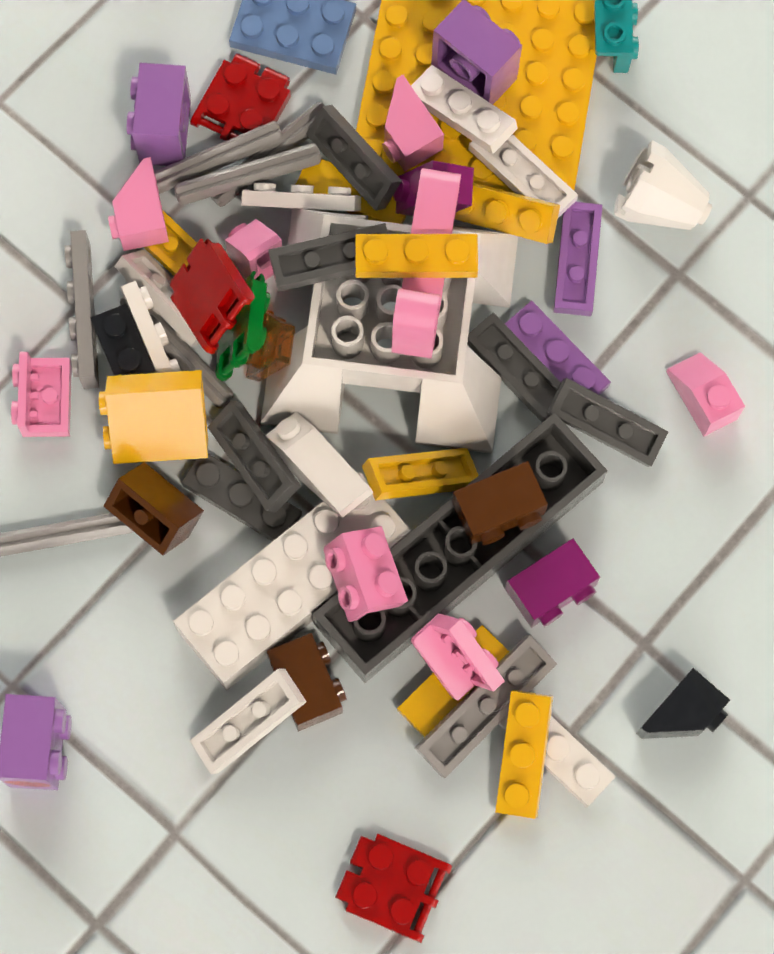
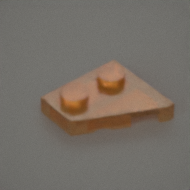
M267 310L264 314L263 326L267 328L264 345L256 353L250 354L245 363L247 365V379L260 382L290 364L295 326L286 322L282 317L274 315V312L271 310Z

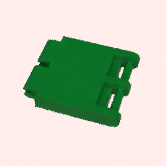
M253 271L245 279L255 298L250 305H244L236 316L237 323L231 330L227 329L219 340L215 375L221 381H227L232 376L233 369L242 367L247 362L249 355L261 349L266 340L267 328L263 326L264 314L269 307L270 293L267 292V283H265V277L262 273L254 279L256 272Z

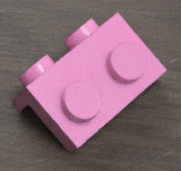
M28 352L19 353V364H13L12 369L13 386L18 387V401H12L11 420L13 425L18 426L23 437H70L72 375L70 358H31Z
M382 526L342 533L324 546L326 566L332 574L338 591L340 606L344 609L349 622L357 621L367 613L400 607L408 602Z
M438 613L411 638V643L453 699H461L474 686L494 692L505 681L496 669L499 666L496 658L488 650L480 647L475 640L477 633L467 620L461 617L458 619Z

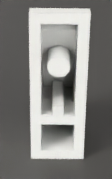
M297 412L282 420L276 428L265 435L292 474L342 518L373 494L369 485L322 434Z

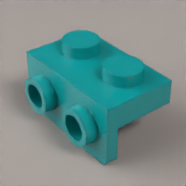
M594 0L595 54L597 56H613V73H628L631 60L638 58L639 39L633 36V25H637L638 4L632 3V0Z

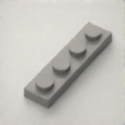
M86 230L70 231L71 245H65L66 267L73 269V281H67V296L69 304H75V317L69 318V332L71 341L77 340L78 353L71 354L73 377H79L84 389L99 388L96 332L90 318L95 316L91 246Z
M525 635L500 660L499 666L496 668L505 681L494 692L475 686L420 741L415 750L441 777L446 778L508 715L511 691L530 692L557 663L531 635Z

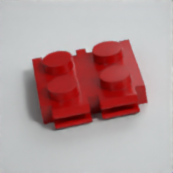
M236 53L231 62L224 60L195 110L190 125L197 128L200 125L221 134L220 139L227 141L239 136L234 133L235 130L246 133L269 122H277L291 97V90L287 89L290 84V77L268 67L259 76L260 64ZM208 116L220 123L225 124V126L223 128L213 122L204 119V117Z
M200 238L187 257L188 266L186 267V264L183 263L169 284L174 291L170 298L202 348L207 353L214 354L219 348L218 341L227 329L231 330L237 323L236 316L244 305L251 304L255 295L220 243H212L209 239L203 242L204 240Z
M378 833L375 841L361 836L350 864L361 868L362 872L360 875L346 870L335 898L348 903L346 912L413 941L422 943L425 935L421 933L431 908L436 909L439 900L435 898L445 874H450L453 866ZM435 868L438 871L428 895H426L424 892ZM420 903H422L424 906L415 928L412 930L410 929Z

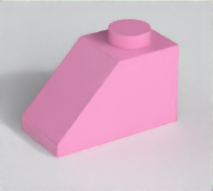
M401 75L396 79L385 123V136L382 146L389 160L392 163L398 162L405 172L443 150L444 133L404 75Z
M151 157L144 158L112 201L115 215L108 216L112 238H120L124 251L169 242Z
M257 219L248 225L242 223L236 226L229 233L228 238L225 239L227 254L245 278L255 271L254 279L262 273L265 280L274 275L268 250L282 247V239L277 233Z
M701 352L666 370L703 436L738 420L745 408L727 374Z

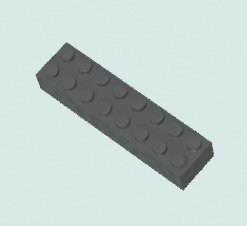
M556 413L548 417L468 484H473L528 461L548 503L545 514L541 516V522L523 530H520L519 526L504 531L505 536L491 544L483 545L479 541L471 545L451 498L390 549L408 602L400 607L367 613L357 621L349 622L344 609L340 606L337 593L312 614L313 624L364 683L412 644L411 638L438 613L447 615L603 483L608 470Z

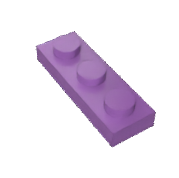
M575 202L563 213L554 313L592 316L602 204Z
M530 301L505 323L560 382L564 378H568L598 395L610 386L611 381L533 301Z

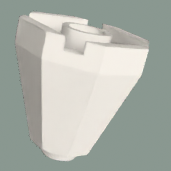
M652 140L648 144V148L645 147L640 152L627 174L623 185L626 186V192L628 193L626 197L621 194L618 195L615 202L614 215L628 222L691 230L697 223L702 225L711 212L712 205L708 203L709 192L666 147Z

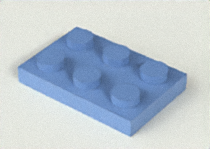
M242 0L229 39L230 47L336 75L356 13V3L345 0Z

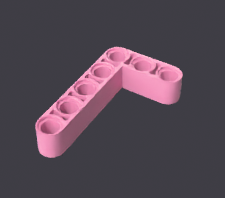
M421 169L411 234H452L461 174ZM403 278L402 288L398 289L394 310L392 353L432 359L445 278Z

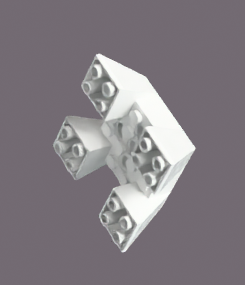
M292 208L287 245L383 223L386 224L388 234H411L412 225L368 220V215ZM453 226L452 234H477L478 276L477 278H445L432 359L392 353V348H383L378 345V342L382 339H392L394 311L385 309L383 305L387 302H396L398 289L402 288L403 278H356V274L315 283L308 326L271 349L261 425L277 426L282 420L297 412L319 432L338 434L345 384L421 393L415 444L452 449L466 448L468 451L492 453L501 377L467 346L472 303L510 308L518 236L498 231ZM349 297H357L362 300L356 306L347 305L343 301Z

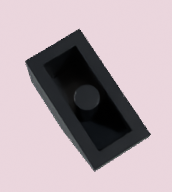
M692 668L636 734L642 739L699 736L706 728L714 732L729 715L723 708L730 699Z

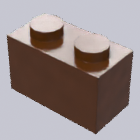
M528 461L453 492L452 498L454 508L471 545L479 541L483 545L491 544L505 536L504 531L519 526L520 530L538 524L542 521L541 516L545 514L548 506Z
M145 462L118 478L103 506L163 556L189 538L204 512L202 508Z
M312 633L267 651L273 671L286 669L307 701L291 714L298 732L343 713L341 702L347 700L339 678L331 680L325 665L332 662L323 641L316 643Z

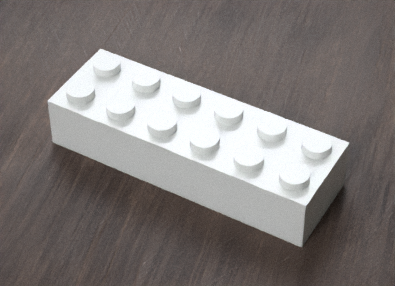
M361 472L357 473L368 484L366 477ZM373 494L343 518L322 501L173 621L179 634L227 691L268 658V650L285 644L313 621L312 614L338 593L332 574L326 566L324 546L342 533L382 526L387 543L391 549L407 536L411 530L385 500L375 501Z

